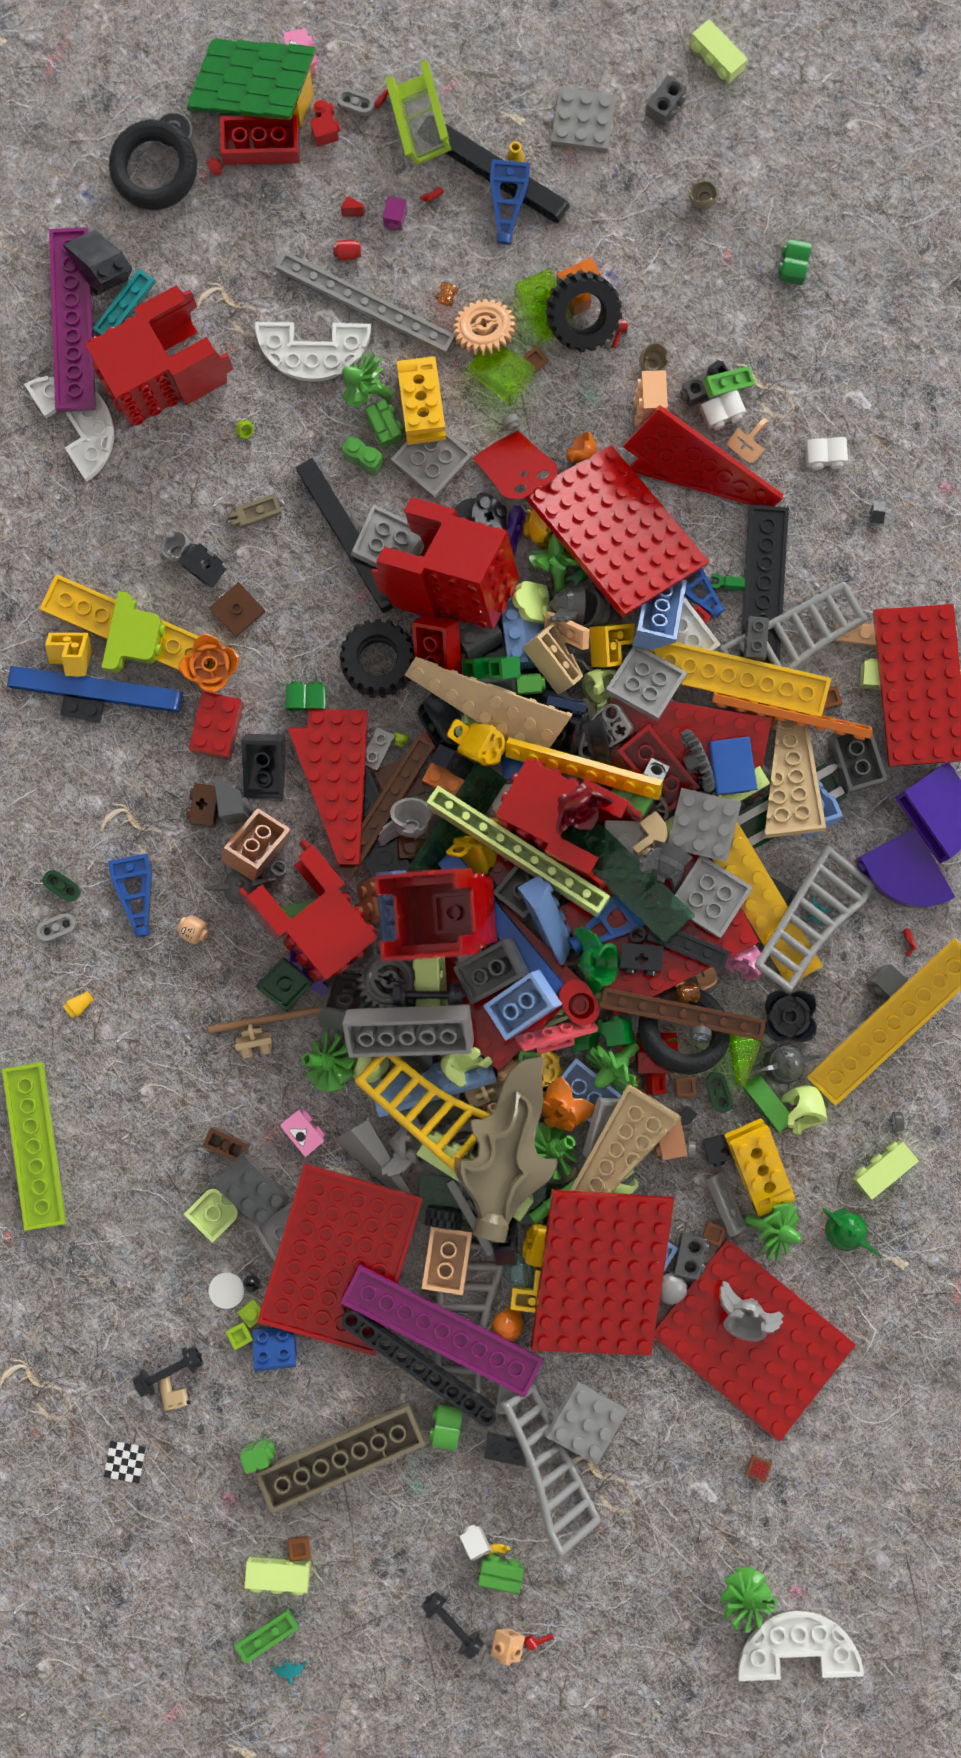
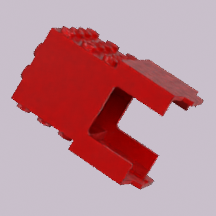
M175 285L135 307L134 310L137 316L127 318L122 324L109 328L106 333L100 336L92 337L85 344L94 360L91 364L117 411L124 413L131 427L141 425L145 419L159 415L167 407L177 405L181 399L185 405H188L227 383V373L233 370L228 353L219 355L207 337L173 356L166 354L165 351L198 333L191 321V311L197 308L191 290L182 292Z
M411 497L403 512L406 514L411 532L419 535L425 546L420 554L423 557L384 546L376 561L378 569L371 571L379 592L388 596L394 608L421 616L430 615L438 617L441 614L447 618L459 619L463 623L469 622L476 624L480 628L493 630L501 614L506 611L507 602L510 597H513L515 586L519 581L508 532L500 527L495 528L487 526L482 522L477 523L464 517L459 518L456 510L453 508Z
M527 758L519 773L514 774L509 791L506 790L501 797L502 803L495 814L498 823L593 886L605 891L606 885L603 881V872L594 868L598 857L573 845L582 829L575 828L571 824L560 833L556 831L558 820L557 806L559 805L557 799L564 794H570L580 786V782L572 777H569V779L563 777L562 773L555 768L549 770L544 767L545 764L537 759L532 761ZM587 779L583 781L582 784H587L588 787L593 788L596 792L607 795L614 800L613 804L601 809L598 808L599 816L597 821L605 824V820L638 822L644 820L642 812L635 809L630 801Z
M302 839L299 846L304 852L298 856L300 860L293 866L319 898L294 918H289L263 885L251 894H248L243 888L239 889L238 893L248 909L275 942L283 937L282 943L289 951L293 950L296 953L295 959L302 967L305 965L309 969L308 975L315 983L318 981L321 984L333 974L337 976L350 966L349 961L353 963L366 953L365 948L378 938L375 935L378 932L371 923L367 925L362 919L364 915L358 907L354 909L349 903L351 899L345 891L340 892L345 883L313 844L309 845L305 839Z
M445 869L375 876L376 895L392 894L396 929V940L380 942L381 961L471 955L479 953V948L491 947V943L498 942L493 877H486L485 873H473V869Z

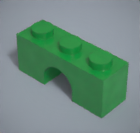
M519 656L477 657L462 660L463 675L469 678L508 679L521 676Z
M615 1016L611 1017L609 1022H605V1019L595 1020L594 1023L597 1025L598 1031L574 1038L571 1052L589 1051L592 1047L597 1050L598 1037L601 1033L606 1037L607 1047L635 1043L631 1019Z

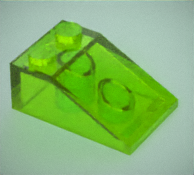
M550 268L516 282L514 294L538 343L554 337L546 322L548 320L545 316V309H547L546 300L551 296L550 290L558 285ZM567 310V311H566L567 321H568V323H569L572 327H574V326H573V323H572V321H571L570 315H569V313H568V310Z
M499 345L500 352L493 347L492 355L488 349H486L484 356L480 351L468 365L466 371L512 405L535 377L536 367L521 355Z
M731 1034L730 1044L735 1086L742 1087L747 1083L761 1040Z

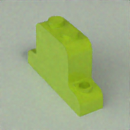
M118 591L101 667L105 672L114 674L119 673L124 668L126 660L145 664L154 663L157 656L161 655L162 645L160 641L166 632V626L163 625L159 616L154 613L136 610L137 600H134L127 592Z

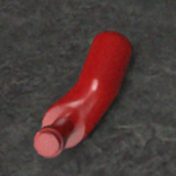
M388 89L384 90L374 102L376 109H379L384 104L387 95H389Z
M439 186L434 191L421 195L420 200L424 202L434 200L443 194L444 190Z
M906 928L903 930V934L911 948L905 955L910 956L914 950H917V945L911 930Z

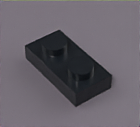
M64 695L60 715L100 723L105 704Z

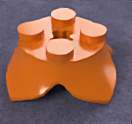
M203 633L195 640L193 652L181 659L178 668L186 679L197 683L203 691L215 693L226 685L229 677L237 670L239 656L233 649L223 647L215 636ZM212 661L215 666L209 670L206 666Z
M562 1076L552 1081L546 1092L543 1091L541 1113L545 1118V1124L550 1128L556 1127L561 1130L572 1131L574 1127H580L581 1123L587 1121L594 1112L595 1105L586 1099H574L572 1097V1089Z

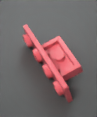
M571 1021L515 1036V1040L522 1051L534 1049L536 1053L543 1054L573 1046L574 1038L597 1032L598 1027L594 1022L587 1026H580Z

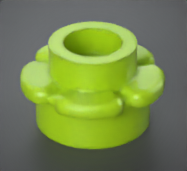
M247 419L245 421L240 420L235 428V433L240 438H249L254 432L251 421Z
M399 732L393 733L395 735L393 739L394 745L405 747V744H409V735Z

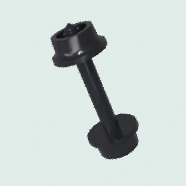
M403 981L401 984H394L393 992L390 994L393 998V1005L407 1007V999H449V1006L462 1005L463 998L466 996L463 992L462 984H454L453 981H450L449 991H407V982Z
M196 1346L188 1349L184 1347L182 1348L184 1359L149 1377L144 1369L140 1370V1374L133 1378L134 1390L137 1391L140 1397L146 1395L153 1396L155 1395L154 1383L187 1366L193 1374L196 1373L197 1369L204 1365L202 1353L199 1352Z
M437 1591L433 1592L430 1596H426V1600L421 1606L426 1613L425 1617L429 1619L437 1614L463 1642L458 1650L460 1655L463 1654L468 1659H472L475 1655L479 1654L484 1645V1642L479 1637L480 1633L476 1631L468 1636L443 1609L442 1606L447 1600L446 1596L440 1595Z

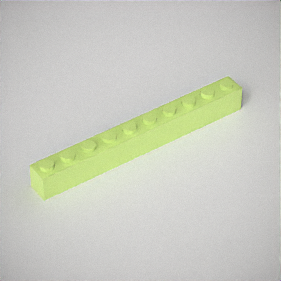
M437 786L427 800L428 809L533 877L540 876L544 882L548 881L552 889L598 918L608 903L609 895L443 788Z

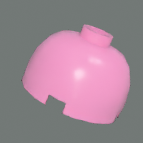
M754 945L729 958L725 968L733 974L734 970L742 973L741 978L758 980L762 972L755 967V962L761 952Z

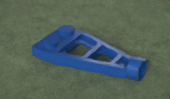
M492 159L490 184L498 231L496 243L512 244V233L529 185L530 163ZM502 183L517 184L518 189L512 200L502 198L500 192V185ZM501 205L513 206L510 220L501 218Z
M702 568L694 573L695 581L686 585L684 596L693 603L698 604L714 620L724 612L725 608L720 604ZM699 583L704 586L708 593L703 599H699L692 592V589Z
M149 854L108 861L111 881L133 927L135 938L151 935L149 915L152 870ZM140 877L142 879L141 891L138 894L130 895L124 886L125 879ZM142 898L143 912L134 914L130 901Z
M627 887L613 896L598 918L594 916L584 928L591 930L597 923H602L607 933L599 937L601 943L628 935L634 927H644L652 919L631 888ZM619 909L627 922L624 926L612 928L607 922L608 915L613 910ZM577 936L568 940L576 954L583 950Z

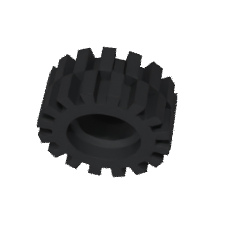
M430 1207L426 1209L424 1225L446 1230H461L463 1213Z

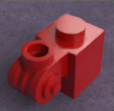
M317 100L313 105L316 118L310 120V125L316 146L320 147L339 141L338 133L341 131L338 120L334 121L332 116L335 115L332 103L328 104L325 100Z

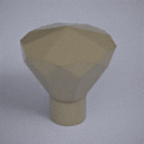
M572 1166L570 1174L564 1176L563 1181L566 1184L571 1183L578 1177L579 1171L577 1167Z

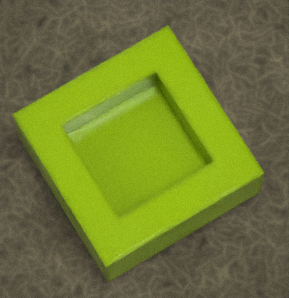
M253 1298L237 1312L249 1328L257 1323L261 1306Z
M244 1321L225 1332L234 1350L253 1341V1337Z

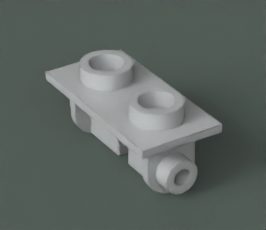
M377 727L366 749L365 765L369 769L378 771L395 737L394 734Z

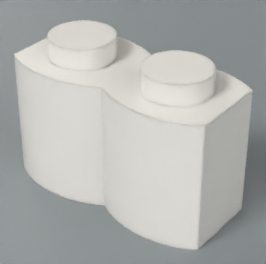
M737 390L711 399L700 406V411L708 430L714 429L715 431L722 429L725 423L731 421L732 423L739 422L743 419L746 412Z
M846 437L817 438L806 441L807 467L812 468V470H820L824 466L839 469L846 465L848 461Z

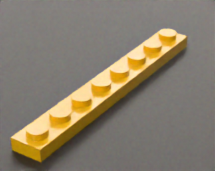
M510 737L506 741V757L522 762H525L527 758L532 761L537 759L545 764L544 767L550 770L555 768L564 774L659 800L661 796L663 780Z

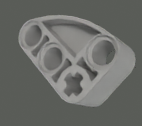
M619 704L604 706L591 719L604 718L606 733L610 738V750L628 740L634 734V726L624 708ZM612 708H615L617 711L615 718L610 716ZM621 727H625V728H626V731H624L625 734H621V732H620V730H622ZM583 732L579 746V755L581 758L590 760V756L587 753L588 746L585 732Z

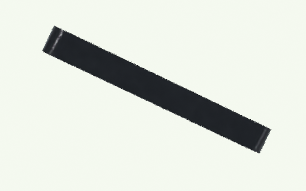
M429 115L419 128L418 134L424 141L436 147L443 144L440 139L435 117ZM445 123L451 150L445 152V154L490 182L492 159H503ZM529 177V185L523 203L550 221L559 223L570 208L569 203L555 192ZM502 183L500 189L515 197L518 186L514 183Z
M310 458L295 467L301 480L382 613L384 614L394 608L388 596L379 592L371 571L378 568L350 555L359 533L314 459Z
M351 1308L345 1310L342 1317V1325L346 1330L479 1424L491 1426L495 1423L496 1408L490 1401L378 1322ZM354 1315L357 1321L349 1322L346 1317ZM371 1327L374 1333L366 1334L363 1329ZM382 1339H388L391 1342V1344L389 1346H383L380 1343V1341ZM399 1351H405L408 1354V1356L405 1358H400L397 1355V1353ZM416 1363H422L425 1366V1368L422 1370H417L414 1367V1365ZM439 1375L442 1379L434 1382L431 1377ZM456 1387L459 1391L452 1394L449 1393L448 1389ZM473 1399L475 1404L471 1406L466 1405L465 1400ZM483 1411H490L492 1413L490 1417H483L481 1414Z

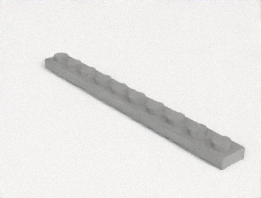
M283 251L275 266L276 271L444 354L448 353L455 339L454 334L286 251Z

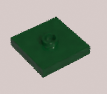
M283 957L256 985V988L287 1012L311 987L313 980Z

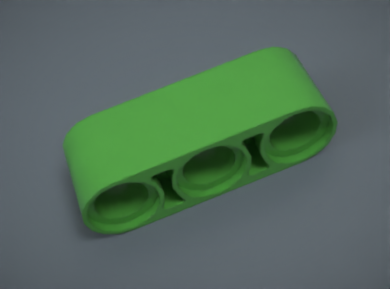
M759 1074L742 1086L750 1099L778 1133L788 1126V1115L790 1112Z

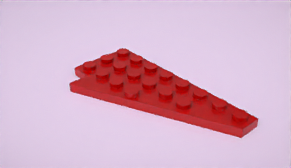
M308 709L307 728H289V733L339 865L360 866L368 710Z

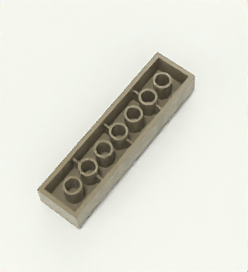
M409 1401L270 1463L267 1468L258 1469L255 1476L272 1514L425 1446L426 1439Z

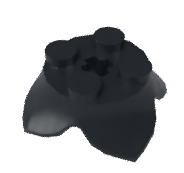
M479 493L476 498L463 500L454 508L459 518L464 517L473 522H482L487 526L500 527L504 530L507 528V508L488 493Z
M782 990L771 992L765 1002L767 1014L765 1029L769 1038L778 1042H784L788 1039L805 1042L814 1039L817 1030L816 1022L813 1019L817 1006L814 994L803 990L793 993H787ZM786 1012L794 1014L792 1016L794 1018L793 1021L785 1019Z

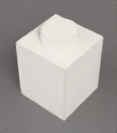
M471 1525L463 1530L464 1534L460 1535V1538L470 1560L475 1561L492 1552L481 1527Z

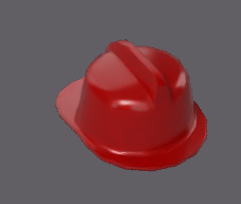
M572 979L561 987L559 1000L568 1017L580 1026L592 1024L598 1018L600 1006L589 986L581 980Z

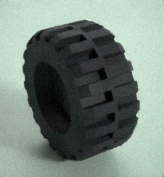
M577 271V274L569 273L566 275L567 278L564 280L559 279L556 282L558 285L555 288L552 287L550 290L551 296L546 300L547 309H545V316L548 320L546 321L548 327L562 345L567 346L568 349H577L579 352H585V349L594 351L597 346L602 348L606 345L605 341L608 338L612 340L614 330L618 331L620 327L618 321L622 319L623 313L620 311L622 302L618 298L619 294L604 277L594 272L588 271L585 273L584 271ZM580 294H593L601 304V311L597 321L586 329L573 328L566 318L569 303Z
M375 619V622L371 623L370 620L364 621V625L360 626L358 624L354 627L352 633L350 631L347 633L346 641H343L341 645L340 661L343 674L353 689H357L358 693L362 695H369L370 698H375L376 696L387 698L386 695L392 694L393 696L398 694L397 691L399 689L403 690L407 686L406 683L411 681V679L405 676V673L415 659L413 642H411L410 636L407 632L403 631L402 627L393 625V622L389 620L385 623L381 619ZM386 643L393 647L396 652L397 661L395 667L384 675L375 676L366 673L360 665L361 652L370 644Z

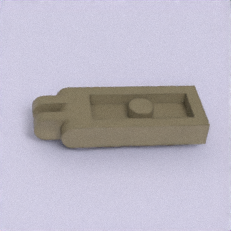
M272 494L234 508V512L228 514L227 517L228 520L236 518V520L230 522L231 527L239 525L240 528H244L281 515L282 511L276 495Z

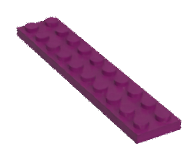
M88 227L49 229L56 412L96 410L95 370L91 364L94 360L85 346L93 337L91 287L63 247V244L89 233Z
M359 1265L340 1302L523 1397L526 1396L544 1361L542 1357L504 1339L362 1265Z

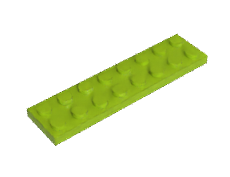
M44 1062L2 1069L24 1231L66 1224Z

